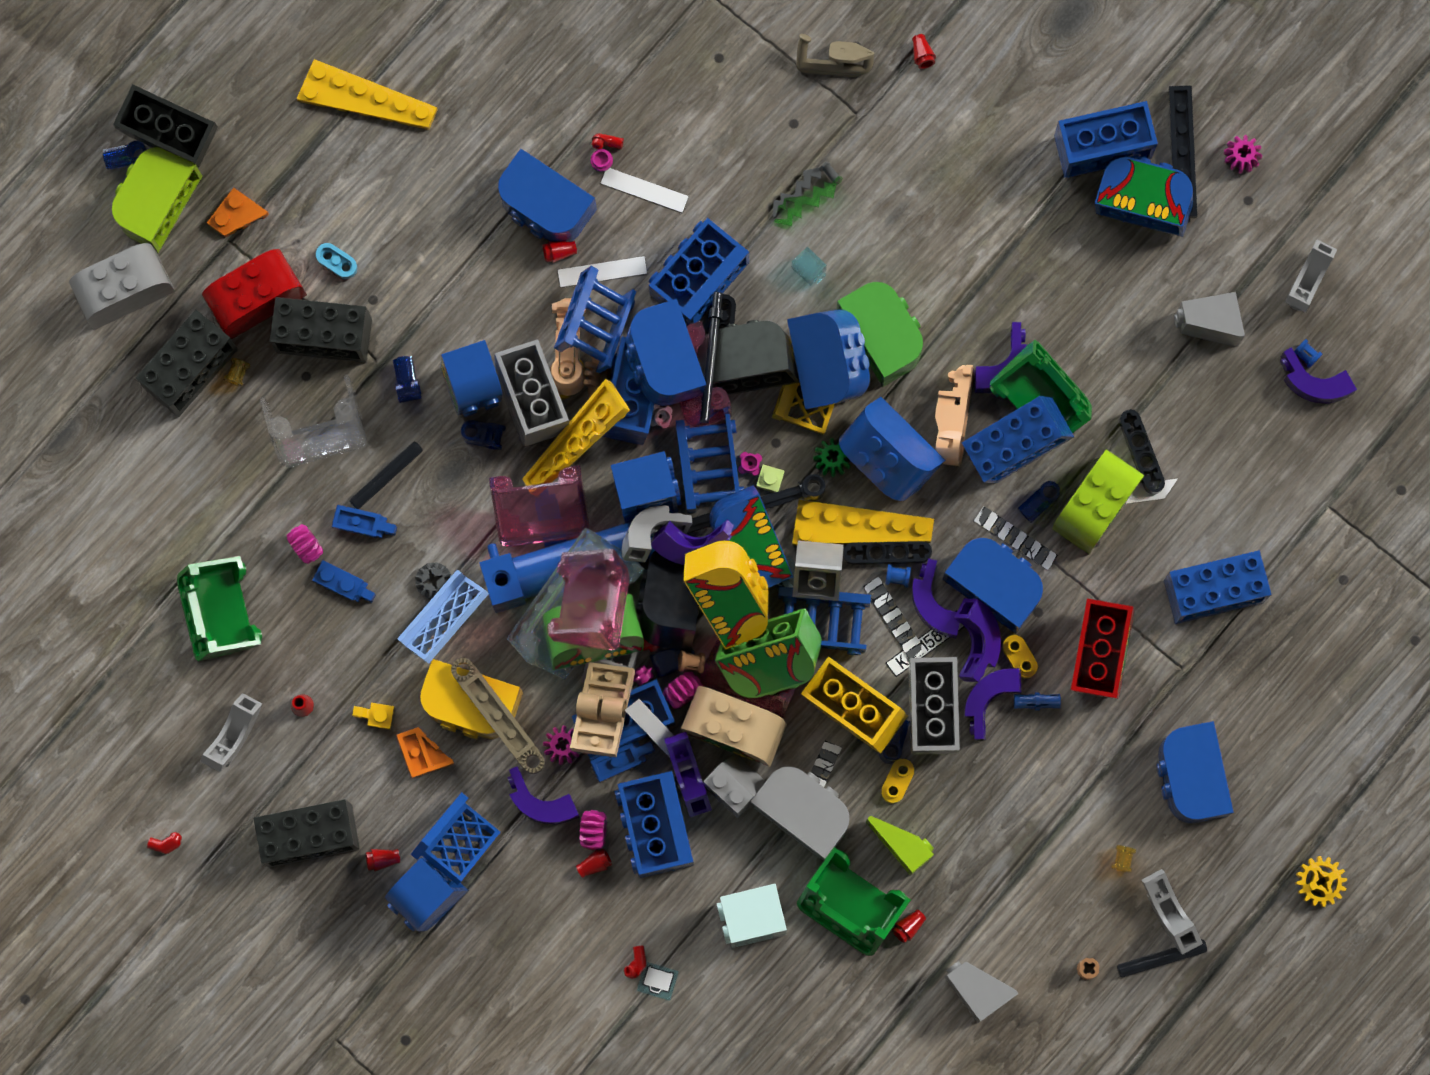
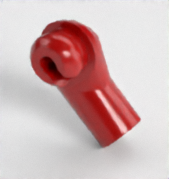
M597 133L592 137L591 145L598 150L602 149L603 146L622 149L624 138Z
M173 832L163 841L151 837L147 848L169 854L180 846L182 836L177 832Z
M644 946L633 947L634 960L624 968V975L627 978L635 979L645 970L647 963Z

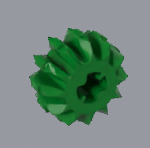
M834 438L830 439V445L822 441L823 449L816 447L815 452L819 455L813 456V461L819 462L816 465V469L819 470L824 467L822 475L825 476L828 471H831L832 478L835 477V471L843 475V468H850V464L846 462L850 460L841 450L839 442L837 445H834ZM829 454L837 455L836 462L828 461Z

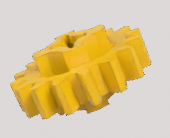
M1321 856L1316 858V862L1311 858L1308 860L1309 866L1302 864L1300 867L1303 872L1296 873V876L1300 877L1301 880L1295 882V885L1302 888L1298 891V894L1304 893L1306 896L1303 901L1306 902L1311 899L1312 906H1316L1320 902L1321 907H1325L1326 901L1333 905L1335 904L1334 897L1338 900L1342 898L1339 891H1346L1347 889L1342 886V883L1346 882L1347 878H1341V874L1345 870L1341 869L1338 871L1339 863L1330 864V857L1326 858L1324 862ZM1319 866L1326 867L1332 872H1324ZM1310 871V883L1306 884V877ZM1319 878H1325L1326 882L1323 884L1324 887L1322 885H1317L1316 881H1318ZM1336 879V887L1332 893L1331 885L1333 880ZM1311 891L1320 892L1323 897H1317Z

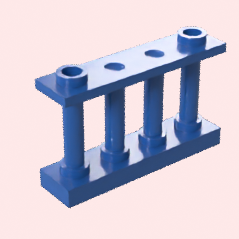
M590 266L580 273L554 349L563 352L567 348L574 346L599 360L596 372L600 374L604 370L610 369L615 363L616 357L614 355L629 312L635 305L634 297L637 291L632 289L623 296L599 283L596 278L599 270ZM595 290L618 303L619 306L616 314L591 301L589 297L591 291ZM586 308L613 323L609 333L584 319L583 313ZM578 328H582L605 341L606 344L603 352L578 339L576 335Z
M725 414L726 423L690 428V425L685 426V420L675 421L687 514L696 513V506H700V503L719 501L744 489V486L739 487L732 435L737 432L735 420H730V414ZM727 432L729 445L695 450L688 448L687 439H691L693 436ZM730 454L731 468L700 472L691 470L690 462L694 461V459ZM733 476L735 490L704 494L694 492L693 484H696L697 481Z
M779 586L778 599H783V603H785L784 615L793 612L794 604L797 601H806V605H808L807 612L815 624L817 606H819V603H829L828 606L831 608L828 641H822L821 648L845 650L849 655H861V652H866L867 645L860 644L862 611L865 610V607H870L871 595L839 592L838 601L793 597L792 587ZM842 605H850L851 609H853L850 643L837 642L839 611Z

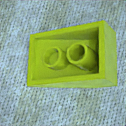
M873 816L867 818L866 824L910 876L933 857L932 851L934 848L926 838L921 840L919 836Z

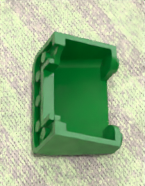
M1036 340L1029 343L990 381L992 393L998 398L1000 396L1004 399L1007 397L1017 409L1039 396L1053 398L1072 433L1091 420L1092 405L1088 398Z
M240 556L188 564L177 575L178 590L193 653L197 661L258 647L261 644V630L254 624L250 625L240 585V582L246 575V566L241 561Z
M834 847L805 887L797 901V907L804 914L861 953L873 956L911 899L900 890H890L885 894L850 870L848 855Z

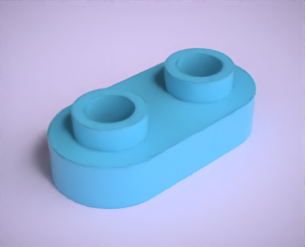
M331 243L321 244L317 248L316 258L323 267L342 279H350L355 276L358 267L353 257ZM326 253H331L332 257L330 259H325L324 255ZM345 265L350 266L349 271L345 272L342 269Z

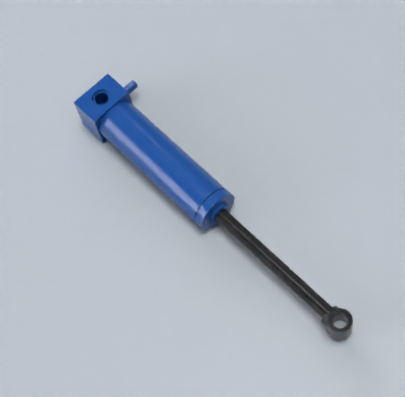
M811 474L803 481H799L798 486L762 496L761 499L765 509L801 498L803 501H817L824 495L825 481L821 476ZM811 483H816L820 486V490L810 492L807 487ZM710 513L692 518V525L687 534L710 527ZM632 521L514 558L511 557L510 553L499 556L496 544H489L487 549L490 559L479 563L495 613L525 605L526 598L643 563L626 561L622 558V542ZM653 548L645 562L650 560L652 553L655 551ZM503 580L508 581L505 586H498L499 582Z

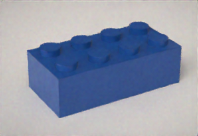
M657 679L631 690L628 707L640 699L666 728L676 725ZM627 712L619 748L649 736ZM577 714L572 716L574 723L576 722ZM588 754L590 760H593V759H596V758L602 756V755Z

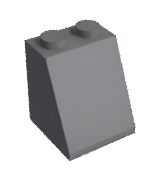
M1236 292L1182 301L1177 309V314H1174L1176 328L1180 327L1181 334L1234 347L1239 346L1245 336Z
M798 541L793 597L839 600L843 545Z
M737 754L732 755L719 764L703 781L705 789L738 819L750 807V801L766 782Z
M958 961L946 970L949 974L945 976V979L977 1023L1018 995V992L1012 987L968 962H964L961 965Z

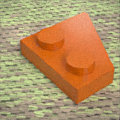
M233 187L207 221V224L226 238L234 234L238 229H244L262 217L263 219L266 218L269 213Z
M419 727L396 735L411 779L454 764L453 760L443 753L439 746L431 741Z

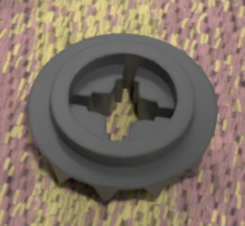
M437 562L427 563L419 568L415 576L416 587L423 596L432 599L451 577V573L442 564ZM430 572L435 577H442L437 581V589L431 583H426L430 580Z

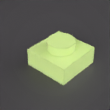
M763 464L756 487L774 493L778 492L785 471Z

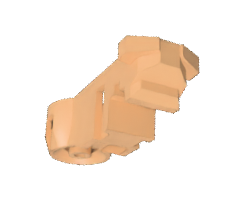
M564 298L552 304V313H557L555 343L572 298ZM578 328L576 333L578 339H580V328ZM574 346L567 348L563 352L555 349V361L550 366L551 375L560 395H575L584 387L583 380L586 379L584 376L585 369L579 361L580 350L575 348L574 372Z
M962 365L956 371L949 372L948 379L950 383L955 384L953 391H939L935 418L939 431L935 450L946 460L943 463L945 465L960 466L964 453L962 442L965 441L972 386L975 378L973 365Z

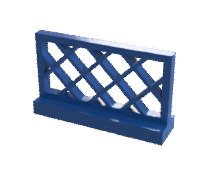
M462 792L410 854L417 860L423 856L457 885L460 884L500 834L497 828L465 803L468 797ZM464 812L469 816L472 822L465 821L462 813ZM453 826L460 827L462 834L455 833ZM467 828H474L476 835H469ZM481 829H485L492 836H483ZM443 839H450L452 846H445ZM457 840H464L466 847H459ZM471 841L478 842L480 849L473 848ZM431 851H440L442 859L437 858ZM447 852L454 853L456 860L449 859ZM461 853L468 854L470 861H464ZM451 866H458L461 875L459 876L454 872Z

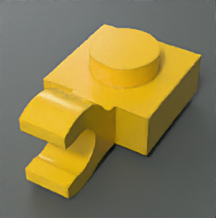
M371 703L370 709L354 706L352 715L353 717L368 719L367 725L370 727L391 730L395 707Z

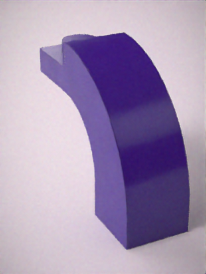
M1012 322L1011 352L1004 362L996 366H976L975 393H992L990 381L1028 345L1021 344L1025 343L1026 331L1021 329V322Z
M1292 347L1285 350L1280 356L1282 358L1280 363L1286 372H1290L1285 377L1284 382L1296 395L1305 400L1321 404L1335 403L1353 395L1357 390L1346 370L1331 378L1320 379L1311 376L1305 371Z
M727 519L709 535L692 537L681 532L669 520L653 534L651 547L664 558L685 565L686 553L717 541H729L732 538L730 534L734 525Z
M928 558L927 564L922 563L919 575L923 580L916 578L913 580V605L920 619L931 630L943 636L956 639L960 622L954 618L957 612L944 609L933 598L931 585L937 560Z
M964 598L954 618L968 630L971 637V652L958 677L966 682H979L985 673L986 667L995 668L1001 647L1000 630L992 611L982 601Z
M1019 668L1002 669L992 672L982 678L970 692L966 702L965 717H974V721H970V734L974 735L975 740H986L985 713L991 700L1005 693H1021V670Z
M683 732L664 739L689 816L693 817L711 811L712 808L687 733Z
M518 766L509 769L511 775L507 777L512 790L515 788L518 790L509 795L516 807L524 815L534 821L553 825L566 823L580 817L570 794L553 801L539 800L529 793Z

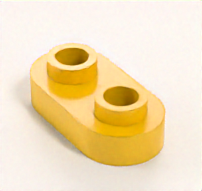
M1018 635L1007 637L1002 648L1012 668H1019L1021 670V678L1023 679L1033 677L1038 669V664L1026 642ZM1017 643L1019 649L1012 650L1010 644ZM1024 662L1030 664L1029 670H1024L1022 668V664Z
M899 759L892 765L881 790L882 797L886 802L894 804L902 800L914 775V766L909 760ZM901 766L907 768L906 774L899 773ZM891 787H895L898 792L896 795H891L889 793V789Z

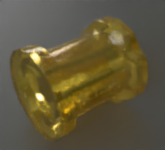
M232 358L231 368L228 375H225L224 380L242 387L244 384L242 380L246 370L250 369V364L243 360Z
M1117 845L1115 848L1117 850L1115 864H1112L1111 868L1117 871L1132 873L1130 866L1136 849Z

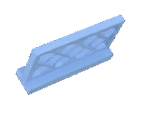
M456 570L397 639L412 653L429 664L489 593L463 575L459 570Z

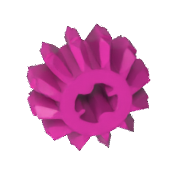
M1244 135L1242 141L1238 136L1234 137V142L1228 141V148L1223 153L1228 156L1224 160L1225 163H1232L1231 170L1238 167L1239 174L1243 172L1244 168L1250 173L1252 167H1258L1259 162L1257 160L1262 159V154L1259 153L1261 145L1254 146L1256 139L1253 138L1249 142L1247 141V135ZM1240 151L1245 152V158L1241 157Z
M301 524L287 534L288 542L304 563L314 562L323 554L322 546L306 525Z
M685 672L665 688L663 695L666 698L665 700L674 709L681 708L692 701L697 687L703 685L693 672Z
M562 726L561 733L554 727V736L550 733L546 734V737L551 742L544 741L543 746L551 748L545 750L544 753L545 755L553 753L550 758L551 762H554L559 757V765H563L564 758L571 764V754L576 758L579 757L577 752L570 749L574 729H570L566 734V726ZM560 740H563L564 743L566 741L569 742L566 745L567 749L564 751L561 748L559 750L556 748L559 746Z
M591 810L583 813L579 837L583 848L592 850L603 848L607 832V816L604 812Z

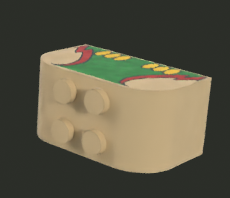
M698 686L681 730L690 737L770 767L787 724L783 718L770 711L710 688Z

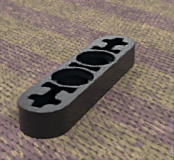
M1132 409L1126 410L1119 419L1122 433L1136 469L1143 475L1152 472L1154 469L1156 470L1152 476L1155 481L1159 480L1160 482L1157 489L1154 486L1148 485L1151 482L1149 474L1146 477L1144 475L1141 482L1147 493L1152 495L1158 494L1165 486L1162 471L1139 413ZM1127 415H1129L1130 418H1135V421L1133 422V427L1135 430L1137 428H1139L1140 430L1128 434V432H1130L1132 428L1129 423L1124 422L1127 418ZM1134 436H1141L1144 439L1142 447H1135L1132 444ZM1142 457H1149L1152 460L1150 468H1143L1140 465Z
M924 541L849 543L843 550L844 560L852 565L925 563L932 555V547ZM908 546H912V551H918L919 547L922 546L928 553L925 554L924 558H920L919 554H912L913 559H908ZM862 547H867V560H862L863 555H856L854 560L851 559L850 555H847L851 548H855L856 552H863ZM873 547H878L882 550L883 555L879 559H873L869 554L870 550ZM895 547L904 548L906 554L903 558L897 559L893 556L892 551Z

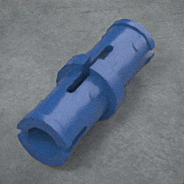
M1040 692L1029 695L1014 694V709H1060L1061 696L1060 694L1045 695L1040 694Z

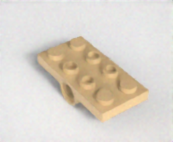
M589 663L583 691L579 693L577 699V718L570 745L571 751L617 757L626 716L625 709L628 707L635 675L634 668Z

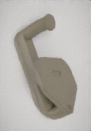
M806 34L799 35L796 67L802 73L858 77L868 73L873 67L875 53L853 42H832L829 48L830 60L808 59L807 49L812 39ZM860 61H864L863 65L853 64Z

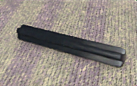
M412 442L350 499V503L356 509H360L422 453V447L417 442Z
M1201 939L1202 945L1183 955L1174 947L1117 965L1118 974L1120 977H1125L1206 953V942L1204 939Z

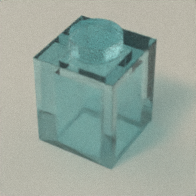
M808 246L791 262V268L810 286L814 282L818 284L826 276L827 265Z

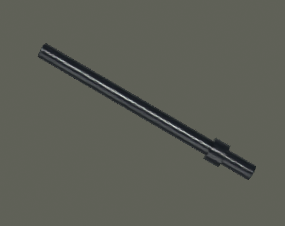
M721 292L713 293L712 308L709 309L708 319L710 320L704 376L707 385L702 395L701 423H709L719 321L722 320L723 314L721 309Z

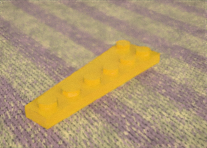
M315 59L297 96V101L320 107L326 106L344 112H354L362 116L377 117L381 120L395 121L399 124L427 130L430 129L438 111L435 106Z
M605 379L569 424L522 478L531 494L538 496L630 411L611 381Z
M798 500L792 545H797L798 541L833 544L903 541L931 543L934 519Z

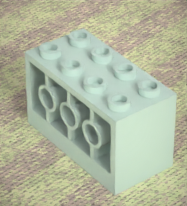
M776 883L720 897L721 902L717 903L720 920L726 921V926H722L726 944L731 943L732 948L786 935L787 929Z

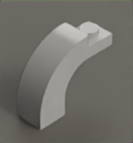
M1316 240L1285 303L1297 311L1306 313L1337 249Z
M665 505L643 510L633 519L623 539V560L645 562L652 550L650 537L670 520L681 532L687 534L692 525V516L681 513H669V506Z
M242 693L232 704L221 732L203 753L200 762L219 772L225 766L228 767L250 734L259 715L262 703Z
M1161 869L1142 879L1151 906L1180 953L1183 955L1202 945L1203 943L1195 925L1180 906L1165 872Z

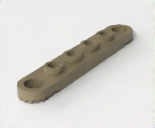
M457 659L451 667L452 675L527 773L537 774L542 771L545 759L475 665L469 659ZM460 664H467L470 667V671L466 676H459L457 674V667ZM532 755L537 756L540 760L538 767L533 769L529 768L526 764L528 757Z

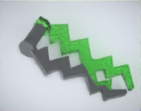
M827 161L819 168L804 170V181L796 180L795 194L780 193L781 201L774 200L773 217H776L779 208L786 211L787 201L795 203L794 208H788L787 219H775V223L792 226L793 216L802 219V206L804 204L819 208L820 195L834 199L836 186L842 182L843 178L836 173ZM824 171L831 179L832 184L824 182V188L813 186V198L802 196V188L811 190V177L821 179V172Z

